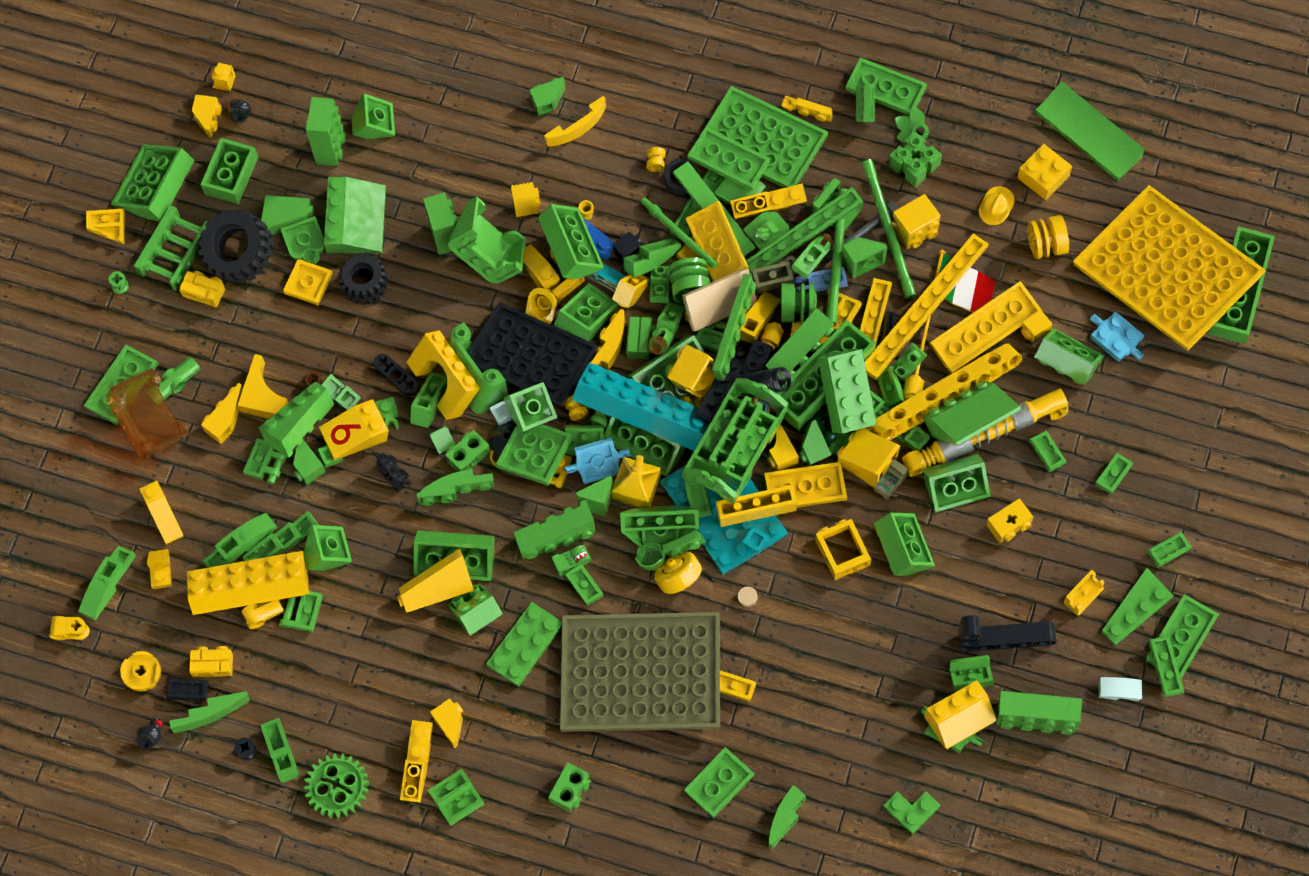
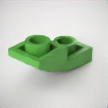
M658 266L651 270L650 303L669 302V266Z

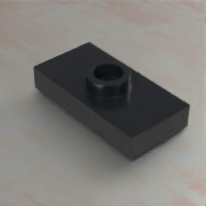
M169 678L166 698L172 700L207 701L209 682L208 680Z

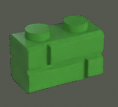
M629 317L626 347L628 359L648 360L650 353L654 352L649 346L651 336L655 331V325H652V318Z

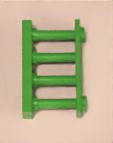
M170 205L134 265L137 274L143 277L149 271L170 279L171 287L176 291L184 281L187 271L199 253L198 251L201 250V247L198 246V241L202 239L200 233L206 229L207 226L205 224L207 221H205L202 228L180 218L177 208ZM178 225L196 233L197 236L192 243L171 234L173 227ZM169 240L189 250L184 258L162 249L164 242ZM156 256H161L180 265L175 273H172L154 265L153 261Z

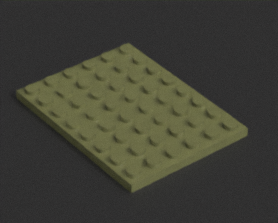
M720 612L563 615L561 732L720 729Z

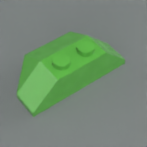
M680 505L651 506L620 512L621 532L639 547L647 542H655L662 546L699 529V512L697 508Z

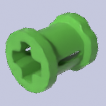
M115 271L109 276V283L112 285L115 293L123 294L128 290L129 284L125 275L120 271Z

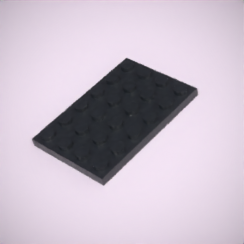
M499 302L467 353L481 373L489 369H496L504 377L506 384L516 389L523 390L544 382L552 405L562 409L589 362L594 358L598 345Z

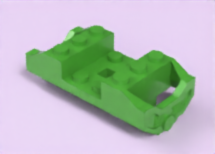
M736 378L684 468L682 479L690 483L703 485L734 504L750 480L752 469L766 444H770L788 410V402L762 383ZM742 393L752 394L768 402L776 409V417L763 411L762 403L756 401L753 404L751 403L752 398L745 396L743 401L738 399V397ZM733 433L737 435V442L730 439ZM727 484L737 488L736 491L730 488Z

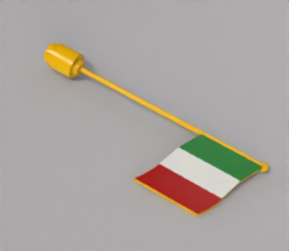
M944 250L938 252L940 256L935 278L952 259L946 255ZM970 268L944 300L974 313L992 300L995 281L982 272ZM930 317L925 322L920 346L921 351L924 350ZM920 364L915 369V374L907 377L903 389L905 401L923 391L924 381L918 376Z

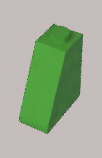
M265 195L261 221L268 226L267 229L274 235L281 233V227L313 217L314 206H311L309 198Z

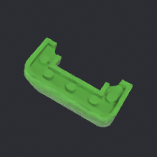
M476 196L467 202L449 237L448 247L487 281L498 284L522 272L526 238L516 231H508L504 234L498 231L480 215L485 211V204Z
M465 322L453 329L448 343L480 387V390L468 406L474 413L482 414L490 410V407L504 401L503 397L508 395L506 381L496 369H489L481 373L467 353L472 345L470 342L471 332Z

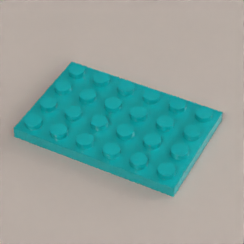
M685 465L660 480V484L674 505L690 507L684 487L686 480L682 479ZM751 479L740 496L759 492ZM727 484L730 488L736 491L737 488ZM705 487L712 515L699 518V529L697 531L703 535L706 542L701 545L722 575L757 555L756 552L742 544V541L752 527L769 536V540L761 552L788 536V532L776 515L720 527L716 511V501L725 499L717 492Z

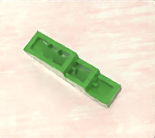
M307 511L295 522H289L275 534H269L242 557L245 561L285 554L308 537L310 526L319 524L312 514Z
M246 691L207 698L208 706L188 709L189 717L170 720V728L175 734L212 723L248 703L250 697Z

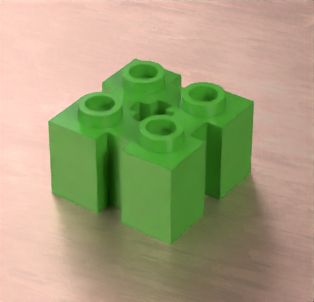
M916 132L905 140L904 148L899 146L889 156V166L898 174L904 172L905 180L915 188L926 179L927 171L931 174L941 165L942 154L932 145L929 148L926 147V140Z

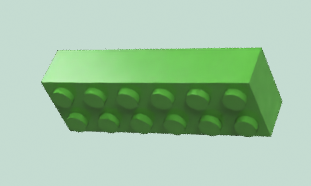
M1238 226L1232 246L1264 268L1266 273L1275 236ZM1265 273L1209 329V335L1246 344Z
M846 320L791 376L789 390L777 393L788 402V410L784 415V419L799 431L826 403L818 357L850 349H862L865 362L874 352L876 343ZM770 405V408L776 412V409Z

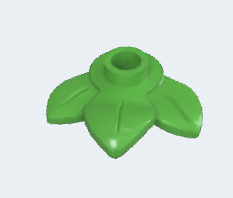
M912 107L910 116L895 118L896 124L901 130L897 136L899 141L905 143V140L919 128L923 129V134L920 136L923 139L927 138L929 128L925 124L923 112L918 108Z

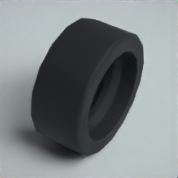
M686 159L674 160L664 170L665 187L676 196H686L689 194L683 186L671 182L670 177L673 171L689 162L699 175L697 167Z

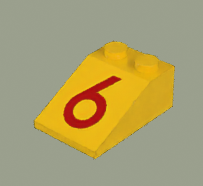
M373 399L355 405L319 427L334 460L386 442L389 432Z

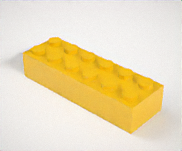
M303 551L187 571L188 601L192 614L197 615L308 595V572Z

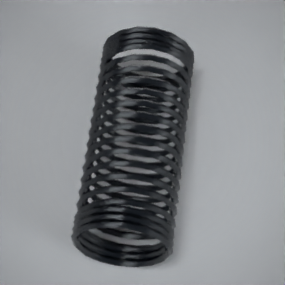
M785 367L736 375L732 381L733 385L736 378H750L751 381L753 378L754 382L768 385V389L775 393L787 391L791 386V376ZM778 372L780 373L781 379H782V385H781V387H780V376H779ZM781 372L783 373V376H784V387H783V377H782ZM742 393L738 399H744L745 396L750 398L756 396Z

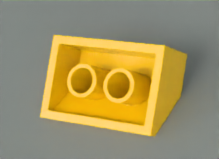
M977 680L927 708L924 716L946 750L997 721L989 697Z

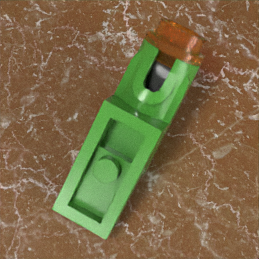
M826 233L818 235L794 262L791 269L806 279L833 247L832 237Z
M671 302L667 303L658 318L656 329L649 341V349L653 354H663L669 348L678 331L679 323L685 314L686 308L684 306Z

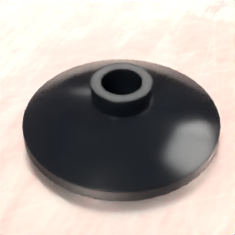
M508 421L500 426L496 425L491 430L489 445L497 455L500 456L509 440V438L506 439L504 436L512 435L517 425L515 422Z

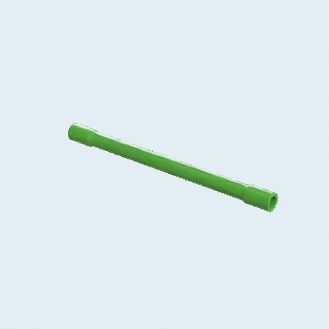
M872 159L862 162L863 170L868 179L900 276L905 298H914L917 295L905 265Z
M838 189L837 197L845 191H847L848 189ZM846 215L838 220L835 226L829 301L826 316L835 324L834 326L837 325L838 317L837 306Z

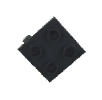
M372 452L377 458L376 467L384 477H387V481H390L389 483L395 490L401 491L405 487L404 483L412 484L408 479L409 474L404 469H400L397 465L398 461L393 455H387L383 452Z

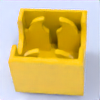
M925 194L900 207L893 213V217L897 222L896 224L892 223L895 234L907 250L911 247H919L922 241L927 238L933 239L938 234L940 214Z
M685 345L684 348L679 350L675 364L669 368L667 378L680 390L703 400L716 378L712 371L714 366L713 359L709 355L689 345Z

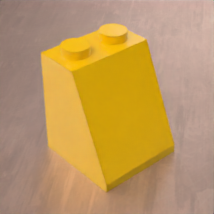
M863 428L858 429L857 432L853 431L848 438L849 443L847 446H842L837 453L838 462H841L843 468L875 488L880 478L890 467L894 459L897 460L900 445Z

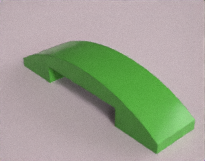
M870 390L876 419L891 409L885 406L884 400ZM917 426L895 437L896 440L915 451H920L931 438Z

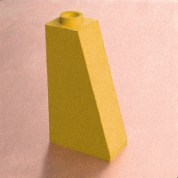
M456 550L399 588L400 595L397 598L400 607H405L406 613L474 590L461 550Z

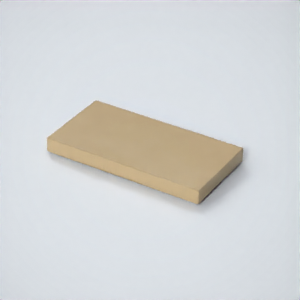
M748 268L741 269L682 295L692 331H697L730 316L743 274H750ZM752 293L750 307L757 301L755 293Z

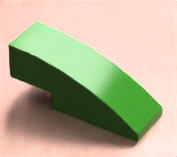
M670 238L639 246V254L624 257V272L633 277L645 274L666 262L681 248V244Z
M277 718L261 724L265 741L281 784L300 777L280 719Z
M794 785L783 798L773 819L768 846L771 850L798 821L799 815L795 811L806 799V795Z

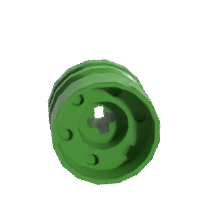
M696 257L684 258L675 261L669 266L668 272L672 283L671 289L674 301L684 304L682 295L710 284L708 267L704 259Z
M782 283L781 322H794L795 314H799L800 321L804 322V314H808L809 317L817 308V294L814 289V283H809V292H805L804 283H801L800 292H796L794 283Z

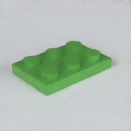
M725 747L684 789V792L714 819L755 776V773Z

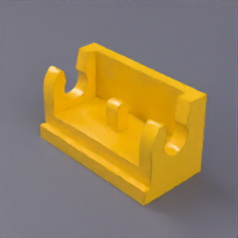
M1093 570L1076 585L1064 600L1063 604L1077 616L1104 590V581L1102 579L1100 581L1097 580L1095 577L1096 573Z

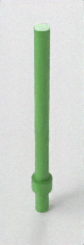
M646 197L641 199L640 203L648 209L649 214L654 218L657 217L700 258L704 259L712 269L718 266V263L665 216L656 204L653 205Z

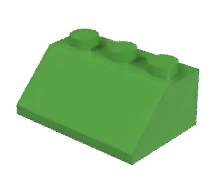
M1054 328L1044 337L1035 358L1041 364L1055 368V371L1059 374H1066L1074 382L1085 385L1104 355Z
M978 454L923 469L926 488L935 512L991 497L985 463Z
M890 512L874 523L894 576H907L935 566L915 514Z

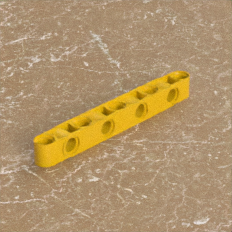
M1004 344L876 418L877 425L871 426V429L878 436L891 440L924 422L923 416L928 414L930 409L944 405V402L948 399H955L960 396L961 392L968 389L971 390L981 381L992 382L1020 364L1022 356L1010 344Z

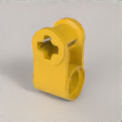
M54 616L51 619L49 635L51 639L83 640L90 633L88 625L79 617Z

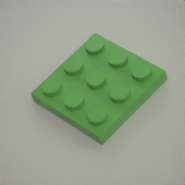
M543 424L523 432L516 425L496 466L504 471L549 486L573 436Z

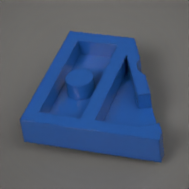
M584 219L599 257L609 260L614 242Z

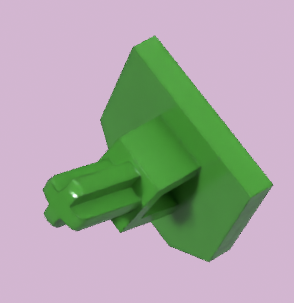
M764 211L748 224L743 231L758 249L762 250L788 232L789 226L777 212Z

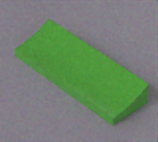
M1062 81L1035 110V114L1117 181L1143 157L1145 149Z

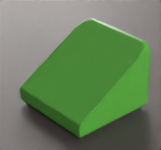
M447 426L430 434V439L439 455L446 452L451 446H456Z

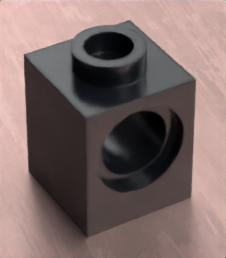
M629 231L612 244L613 253L624 264V257L640 253L639 246H642V241L637 235L634 236Z

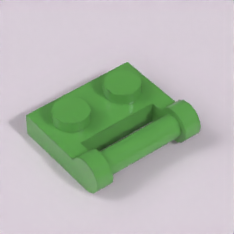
M309 591L308 595L288 598L283 619H280L279 626L314 632L323 598L322 593ZM297 597H301L296 618L293 621L291 616Z

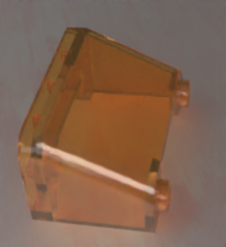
M152 368L112 386L106 396L112 412L141 461L155 456L189 435V428L186 422L176 421L158 388L160 387L161 378Z

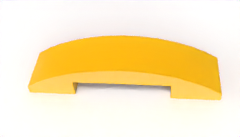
M602 96L590 104L589 114L565 130L557 126L545 134L546 146L565 144L589 131L598 122L606 109L605 97Z

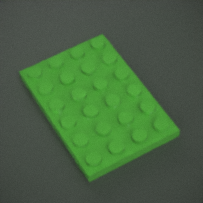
M733 86L730 87L706 127L770 158V163L761 177L783 188L799 184L828 136L827 131Z

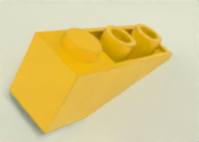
M764 292L746 314L745 324L742 325L740 330V339L754 344L755 339L758 340L781 299Z
M240 383L229 390L226 398L217 403L215 410L210 415L208 414L201 424L204 432L221 445L231 435L236 425L239 413L238 402L243 390Z

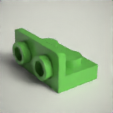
M875 85L856 86L857 122H875Z

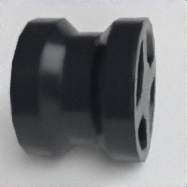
M244 737L235 743V751L240 759L249 761L256 756L257 748L250 738Z

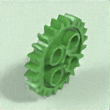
M334 753L333 759L326 755L325 762L318 759L320 765L312 764L314 772L308 771L307 773L311 778L304 780L309 784L304 787V790L309 792L305 797L311 799L308 802L309 805H315V812L321 809L320 814L322 816L328 812L330 819L333 817V814H336L337 818L340 819L341 813L348 817L349 810L356 813L354 807L361 808L360 800L366 801V797L363 794L369 793V790L364 788L370 785L369 781L365 780L368 778V774L363 773L365 771L364 766L359 767L360 763L358 760L352 763V756L346 760L344 754L341 755L340 759L336 753ZM330 770H337V774L335 776H328V772ZM325 778L331 783L321 781V779ZM348 778H355V782L352 785L345 784ZM340 783L341 787L343 788L341 789L339 787H336L334 789L332 784L338 785ZM322 787L328 788L326 794L321 795L318 792ZM345 790L353 791V793L349 794ZM340 795L346 796L344 802H336L337 798Z

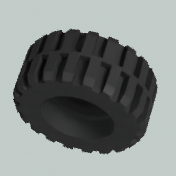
M231 209L230 211H221V215L215 214L212 217L213 220L211 222L207 221L205 224L207 227L201 231L202 239L198 241V246L201 247V250L198 252L199 256L203 258V265L212 274L231 283H246V279L254 280L256 274L261 275L264 272L262 270L264 266L268 267L270 263L268 259L273 256L271 247H274V241L270 239L272 238L271 231L267 229L268 226L259 218L244 210ZM246 231L248 246L245 253L239 259L227 262L224 255L226 241L235 232Z

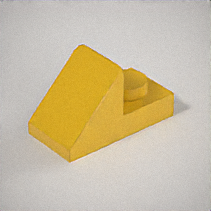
M169 550L149 552L147 565L150 568L152 589L172 587Z

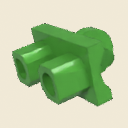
M912 343L892 367H895V373L905 381L926 358L927 354Z

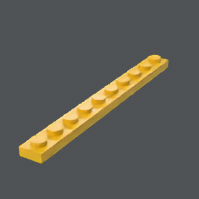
M974 233L864 362L866 373L870 377L877 380L988 248L987 242Z

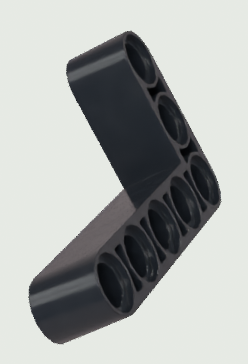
M968 615L961 618L958 629L960 651L963 652L1051 646L1057 643L1054 622L980 627L979 616Z

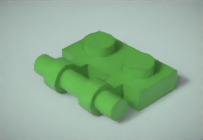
M717 321L708 325L707 328L699 329L696 339L700 346L704 349L718 352L724 333L714 329L718 328L725 332L727 323Z
M257 438L243 473L259 480L263 479L264 474H268L267 482L274 484L276 478L280 476V468L285 463L287 456L280 452H275V449L267 445L265 440ZM271 458L276 460L273 468L268 467Z

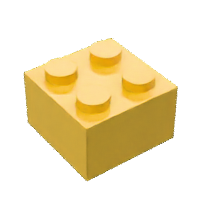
M1043 144L1019 168L1018 179L1044 200H1047L1070 176L1072 165Z

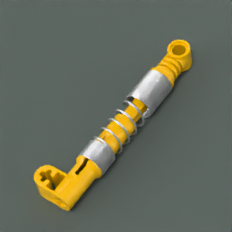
M1059 388L1030 402L1024 401L1021 404L1019 403L1020 411L958 446L938 439L930 446L931 449L927 447L926 451L924 449L921 450L922 453L917 450L907 453L902 457L904 466L908 468L909 476L914 477L922 474L923 469L927 468V466L931 467V464L936 465V462L946 463L968 452L970 453L974 450L973 445L980 448L981 441L989 444L990 440H998L999 436L1003 434L1007 436L1008 432L1012 430L1017 432V430L1019 431L1026 426L1028 427L1036 423L1037 419L1049 415L1051 420L1064 417L1068 413V402L1062 389Z

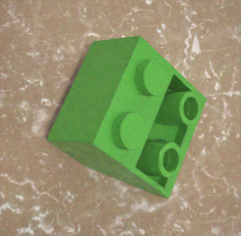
M480 583L473 585V591L456 596L447 604L463 629L470 636L503 614L494 597Z

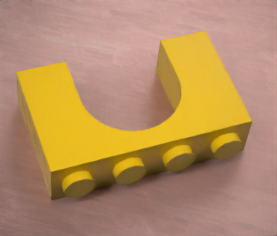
M440 330L426 333L406 362L416 377L429 374L437 363L443 367L447 376V390L436 406L446 420L461 417L480 390V387Z

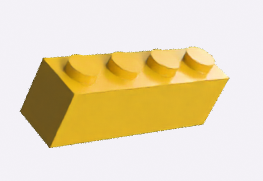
M793 485L739 496L734 504L727 500L716 501V511L720 527L797 510Z

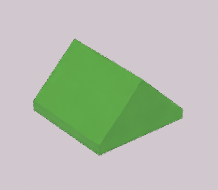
M611 475L576 492L578 507L581 506L579 502L586 500L591 513L606 517L612 499L613 481Z

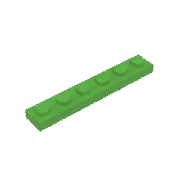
M743 274L712 369L716 379L719 381H724L726 374L730 371V361L735 355L736 343L740 340V330L742 325L745 324V315L751 305L752 293L754 294L756 290V283L753 281L751 274Z

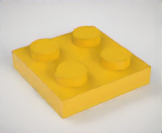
M298 259L283 292L286 295L319 305L333 272L332 270Z

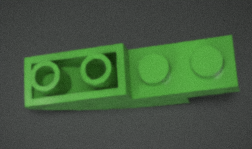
M472 469L449 474L423 488L417 494L418 503L424 506L432 505L435 502L450 503L453 500H457V492L469 493L471 490L478 489L480 491H487L495 487L493 474L474 476Z
M267 513L257 516L215 545L216 550L206 557L203 562L208 568L231 564L245 551H250L278 527Z
M118 546L110 557H105L86 590L78 611L79 614L96 621L117 591L115 586L135 559V552Z

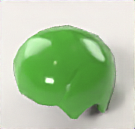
M647 542L637 549L635 560L641 568L647 571H655L663 565L665 553L660 544Z

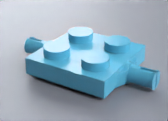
M1116 311L1104 321L1096 314L1090 318V321L1098 326L1091 334L1090 339L1116 361L1119 362L1129 354H1132L1138 361L1142 359L1144 354L1136 349V346L1143 339L1144 334Z
M610 437L574 448L576 464L565 466L567 474L578 471L583 483L587 484L604 479L610 475H618L620 469L619 459L630 456L628 448L617 452Z

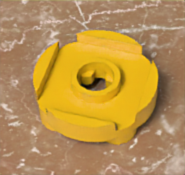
M139 651L123 661L120 674L125 685L130 689L146 691L156 686L161 676V666L152 654ZM140 667H143L146 671L142 676L136 673V670H140Z

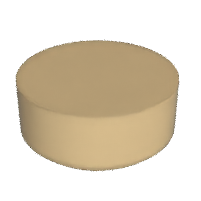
M752 587L742 588L738 593L739 603L744 607L755 605L757 602V592Z

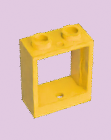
M845 519L841 520L831 528L824 527L816 533V543L834 580L870 566L871 558L852 519L847 521ZM849 529L861 556L836 565L824 539Z

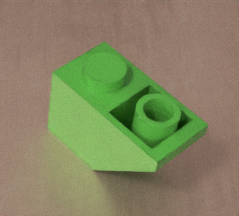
M564 77L554 78L548 83L539 84L529 89L530 98L538 116L556 110L566 89Z

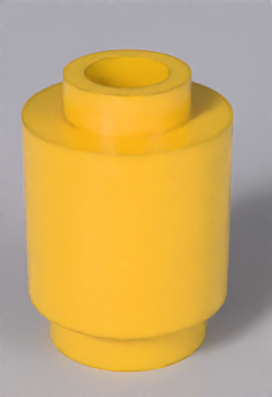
M776 322L766 324L760 341L772 345L774 351L778 347L784 333L782 326Z

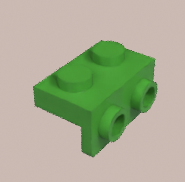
M565 425V432L573 436L565 454L576 456L574 448L603 440L604 425Z
M988 655L950 660V677L954 691H959L976 680L981 687L994 686Z

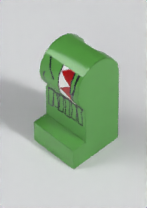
M584 545L577 546L571 551L569 550L560 555L558 553L552 556L553 565L560 578L581 563L585 566L591 561V557Z

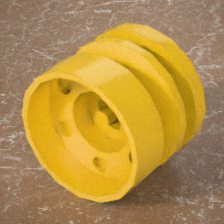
M1061 215L1048 217L1047 226L1042 219H1038L1037 223L1035 220L1028 222V242L1036 260L1041 259L1042 254L1045 258L1049 257L1050 248L1055 256L1069 253L1067 227Z

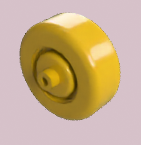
M683 552L675 557L671 556L666 559L663 565L656 570L654 579L662 592L675 594L691 586L700 576L702 567L693 553Z

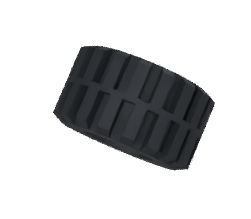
M357 253L356 257L350 256V260L346 259L343 262L344 266H340V272H338L339 282L343 294L347 296L348 300L351 301L353 299V303L358 304V302H361V305H365V302L371 304L374 299L376 301L380 299L379 295H384V289H387L388 280L384 265H382L379 259L377 260L376 256L372 255L370 257L369 253L364 255ZM363 273L373 276L366 284H356L353 282L358 275Z

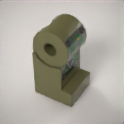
M894 459L888 470L876 484L874 491L888 499L907 477L908 468Z

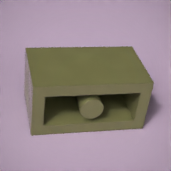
M789 261L752 270V279L756 283V294L781 288L782 283H793L794 278Z

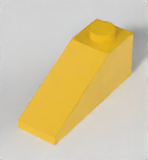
M531 244L525 247L524 268L539 288L554 290L560 285V278Z
M158 481L140 488L141 494L166 545L184 537Z

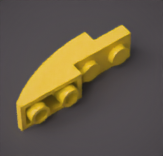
M802 183L771 192H762L731 200L730 202L734 218L739 219L760 215L764 211L775 212L788 209L791 206L807 203Z
M620 309L618 313H615L610 319L609 326L601 331L599 335L601 346L598 347L595 357L590 363L599 365L606 370H610L614 364L624 338V310Z
M412 720L400 800L421 802L431 748L432 722Z

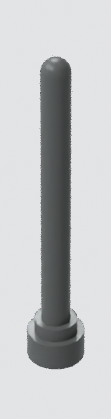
M893 201L886 204L889 216L893 217L894 211L899 209ZM880 215L845 239L843 245L850 239L855 240L862 237L881 223ZM833 249L825 256L827 260L833 258Z

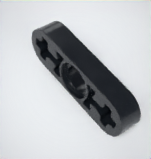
M379 354L375 357L374 365L376 370L405 396L412 397L418 393L417 381L386 354ZM380 361H382V362H385V361H386V364H387V366L389 367V370H387V368H386L384 365H381V366H380V363H379V362H380ZM395 371L402 373L399 379H393L391 374ZM404 380H405L406 383H407L408 385H410V386L413 384V389H412V390H411L410 388H409V389L406 388L405 383H403Z

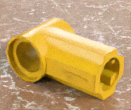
M279 600L248 605L242 610L249 629L259 628L265 624L266 620L284 612Z

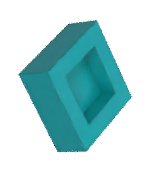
M752 527L742 541V544L759 554L769 540V536Z

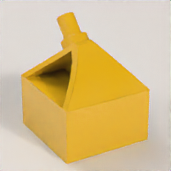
M637 455L636 460L624 457L612 489V499L636 507H650L661 478V468L643 463L644 457L641 455Z

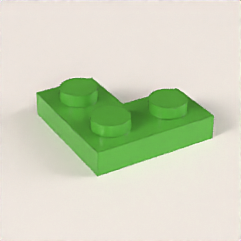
M897 791L883 805V808L913 835L941 805L927 792L911 805Z

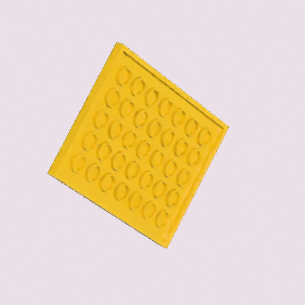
M1150 185L1073 260L1074 266L1187 351L1265 273L1264 268Z

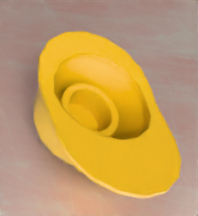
M1001 186L989 189L979 207V216L982 221L993 226L1003 223L1014 205L1013 193Z
M533 289L528 296L525 314L551 325L557 306L555 295L550 289Z

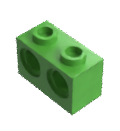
M473 430L470 433L464 434L456 446H451L445 456L447 462L459 472L472 469L491 451L489 444ZM473 443L478 444L476 448L469 447ZM458 456L464 457V459L461 461L455 460V458Z
M567 762L548 797L549 802L570 813L573 808L577 809L582 799L580 798L583 791L586 792L591 783L589 773ZM574 776L581 778V781L577 784L570 782ZM563 794H570L572 796L569 801L561 800Z

